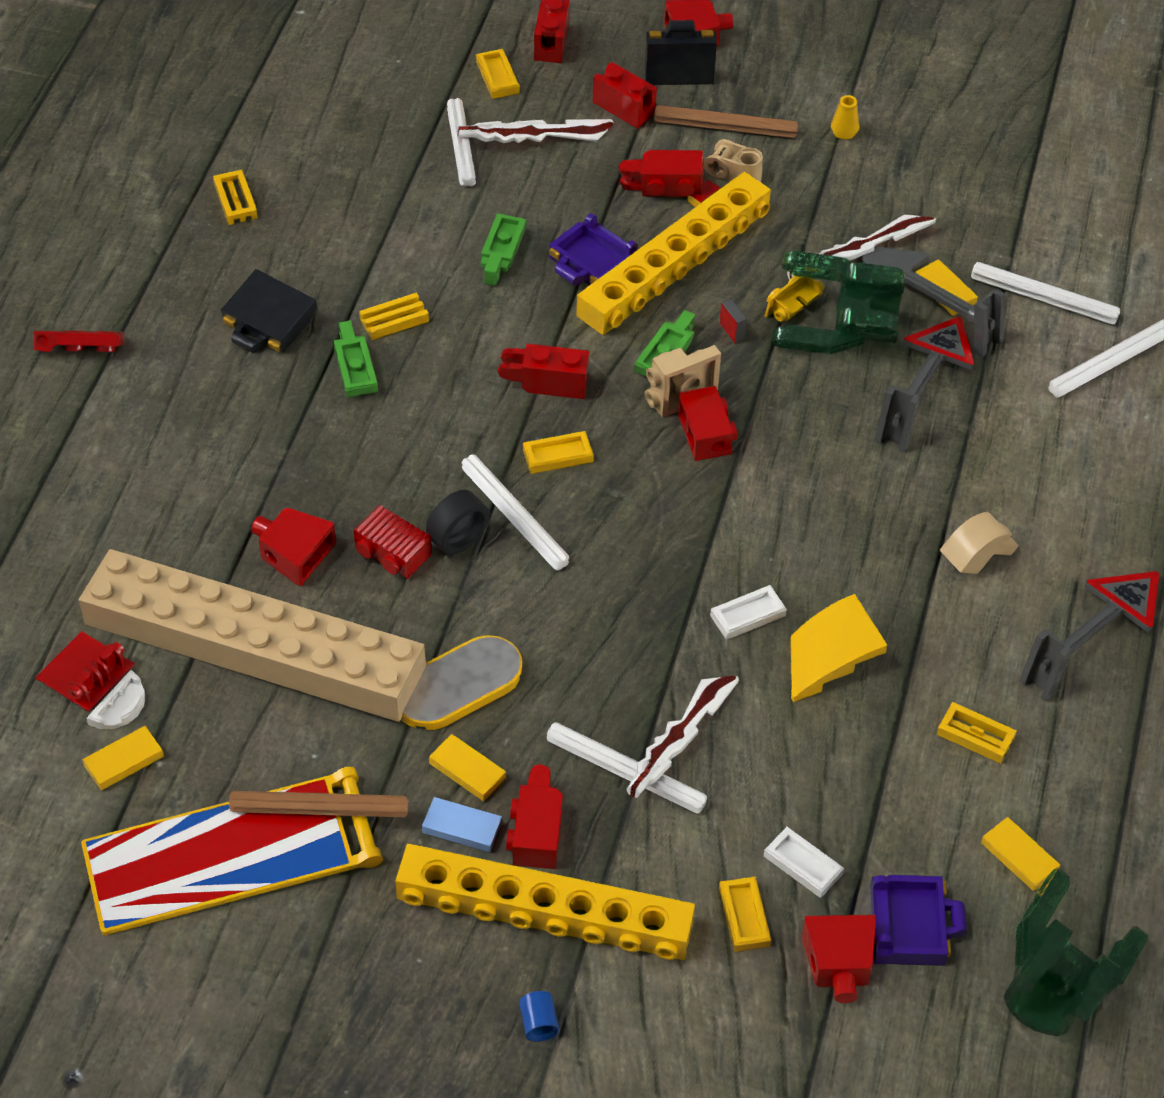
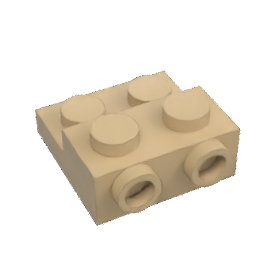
M713 345L703 350H697L687 356L680 347L652 358V367L646 369L647 379L651 384V388L645 390V397L651 408L655 407L663 418L677 412L679 392L716 386L718 390L721 352Z

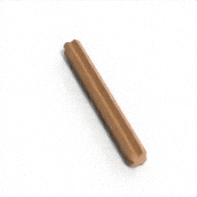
M657 105L654 114L655 122L785 138H796L798 133V122L792 120Z
M232 791L229 796L230 811L243 813L406 817L409 809L408 798L398 795Z

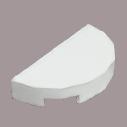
M130 670L86 718L88 725L98 729H116L129 724L138 717L145 701V691L140 677Z

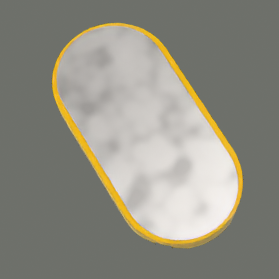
M486 635L473 638L426 662V667L402 713L401 720L414 728L417 725L425 727V730H436L448 726L506 695L517 686L520 680L522 657L519 650L514 644L504 638Z

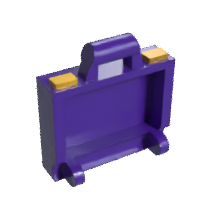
M590 213L584 222L576 223L549 244V258L557 263L555 272L573 285H578L583 281L591 285L636 252L638 244L633 240L627 243L597 223V216Z
M872 876L870 884L871 913L876 915L874 964L945 966L947 957L951 955L950 939L962 937L967 933L965 904L961 901L946 898V881H943L942 876ZM945 911H951L952 927H946Z

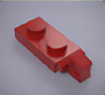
M33 331V349L43 352H51L58 345H65V351H84L85 345L96 346V351L115 352V346L124 344V333L122 331Z

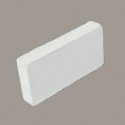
M768 585L711 608L710 616L725 639L729 640L785 617L787 609L771 585Z
M788 827L764 850V857L820 898L826 894L844 873V867Z

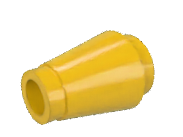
M845 95L840 98L831 122L833 134L839 139L847 140L853 138L860 128L857 99L851 95Z

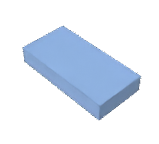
M434 797L422 824V833L491 853L502 825V816Z

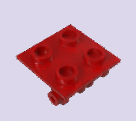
M81 631L36 676V680L90 712L131 670L135 663L122 655L125 650L118 642L105 646Z

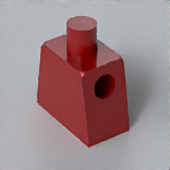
M710 0L665 1L664 24L666 28L670 20H694L697 31H716L717 47L720 42V31L733 29L731 12L716 14Z
M291 508L283 509L274 521L260 515L254 520L251 527V533L260 537L259 547L263 561L300 587L336 545L335 523Z
M876 915L805 916L802 941L814 983L819 987H833L834 999L838 1003H851L857 999L856 986H866L869 984L873 963Z

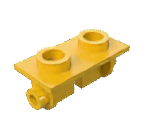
M811 266L802 274L800 272L796 273L787 285L781 289L776 288L770 293L767 298L768 305L764 315L766 318L774 313L776 320L780 322L788 321L803 309L804 305L798 299L808 306L823 294L824 284L820 280L815 281L811 277L814 267Z

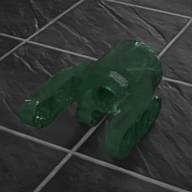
M788 251L783 254L782 268L792 275L840 282L834 330L788 324L773 329L771 343L774 346L831 355L863 345L864 340L896 344L901 324L898 314L906 284L904 283L905 272L902 269L867 263H852L845 257L800 251Z
M1058 867L1044 880L1016 926L1015 966L1019 970L1004 994L1005 1004L1017 1020L1036 1032L1053 1036L1066 1034L1076 1017L1082 1022L1086 1021L1097 1009L1103 997L1124 983L1149 937L1147 933L1135 925L1122 940L1114 944L1108 957L1101 954L1096 960H1092L1068 942L1073 931L1055 919L1046 927L1070 886V876Z

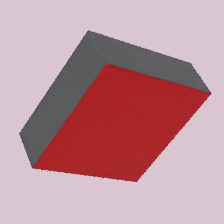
M728 299L721 302L719 324L735 344L744 341L747 325L746 316L733 300Z

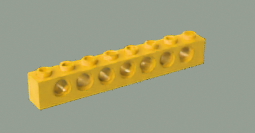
M745 171L577 294L576 316L601 335H605L611 329L619 327L624 319L632 313L640 311L648 301L655 296L661 295L676 280H681L689 270L697 264H702L717 249H722L729 240L737 234L743 233L758 218H763L770 209L771 189Z
M409 843L406 845L395 880L397 899L403 900L406 904L412 906L426 905L439 908L445 913L455 914L459 912L473 915L482 921H502L520 929L534 928L547 931L553 936L563 937L567 935L581 938L591 944L605 943L619 946L628 952L643 951L656 954L665 960H673L675 958L685 960L694 922V903ZM433 880H442V881H444V882H442V883H440V884H432V883H430V882L433 881ZM470 887H476L479 890L470 892L465 889ZM504 895L515 896L513 899H503L501 897ZM541 902H547L551 905L548 907H541L537 904ZM576 910H584V911H586V912H588V913L583 914V915H578V914H575L574 911H576ZM617 917L623 919L624 921L612 922L609 919ZM655 925L658 926L660 929L650 930L647 929L646 926Z

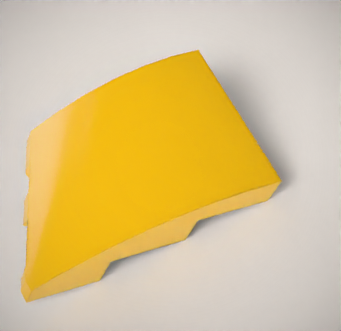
M855 594L823 609L791 635V699L793 702L822 692L824 683L853 673L855 664L886 653L887 644Z

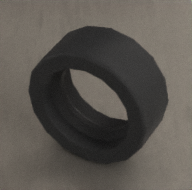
M458 490L444 498L432 511L427 520L426 534L429 533L431 541L446 554H458L473 545L483 534L489 522L490 511L488 506L469 490Z

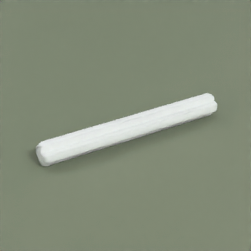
M976 262L972 270L971 278L1108 324L1114 325L1120 314V308L985 263Z
M1164 319L1051 380L1048 387L1049 391L1059 398L1163 341Z
M473 454L468 458H464L462 461L464 472L543 558L557 571L566 567L569 563V555L483 462Z
M554 722L547 732V740L631 782L637 775L638 761L560 723ZM647 767L642 778V781L649 774L651 770L650 767ZM665 774L654 784L648 785L645 788L694 813H700L707 802L706 794Z

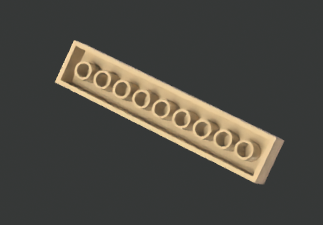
M113 549L108 550L78 599L85 625L400 722L402 713L426 667L425 648L422 643Z

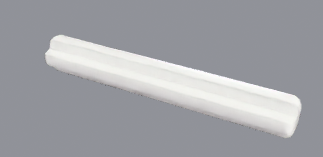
M459 98L455 100L449 99L447 111L459 182L464 188L467 186L472 187L476 183V176L469 138H458L459 133H457L458 126H467L463 102Z

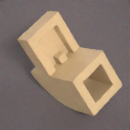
M983 512L968 519L957 528L940 551L960 573L978 574L994 554L1011 556L1019 545L1011 538L1012 532L1005 525L999 523L989 512Z

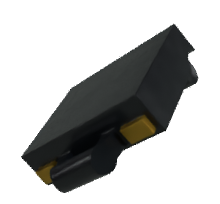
M670 20L665 31L646 32L645 81L652 85L714 84L717 50L716 31H697L694 20Z
M255 269L222 307L221 313L224 324L235 328L231 339L234 344L251 353L258 352L260 348L268 344L270 348L284 353L310 322L318 306L316 299ZM244 332L247 333V334H249V335H251V336H253V337H255V338H257V339L254 340V339H252V338H250V337L244 335Z

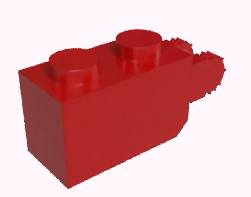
M649 150L643 154V159L624 160L618 165L619 171L623 175L620 179L622 189L642 191V196L688 197L692 194H702L705 173L703 150Z
M528 343L525 349H512L510 347L501 352L500 358L503 363L498 367L497 373L503 379L522 382V389L527 393L585 399L589 377L590 351Z
M542 763L533 765V768L529 771L528 785H520L519 799L512 798L510 820H516L515 830L508 829L506 851L513 852V866L556 869L562 821L563 794L557 788L551 787V770H549V767L542 765Z

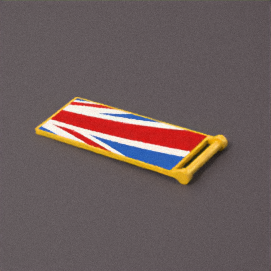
M344 767L328 776L267 792L334 794L332 788L342 787L345 794H360L357 786L359 777L354 767ZM229 802L87 838L81 842L99 926L104 936L355 868H373L383 862L380 848L375 846L367 816H351L362 850L352 856L340 815L232 812L229 808Z

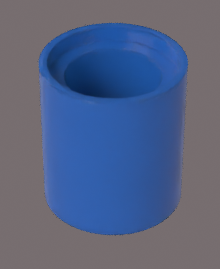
M535 991L524 995L519 1000V1006L526 1038L529 1041L540 1042L557 1036L560 1029L552 994L547 991Z

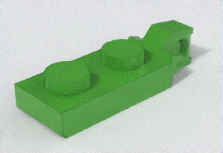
M497 213L481 252V267L485 268L484 284L496 286L501 271L508 272L509 268H511L527 227V219Z
M684 310L675 324L664 322L635 362L634 371L647 377L646 369L652 367V358L680 347L685 352L695 336V332L692 330L695 327L694 318L696 315Z
M351 320L339 322L340 339L334 340V350L346 397L378 392V384L365 336H355Z

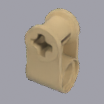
M722 139L716 143L714 153L709 155L704 161L705 170L715 178L732 181L745 171L759 182L762 180L763 156L756 148L746 147L730 140Z

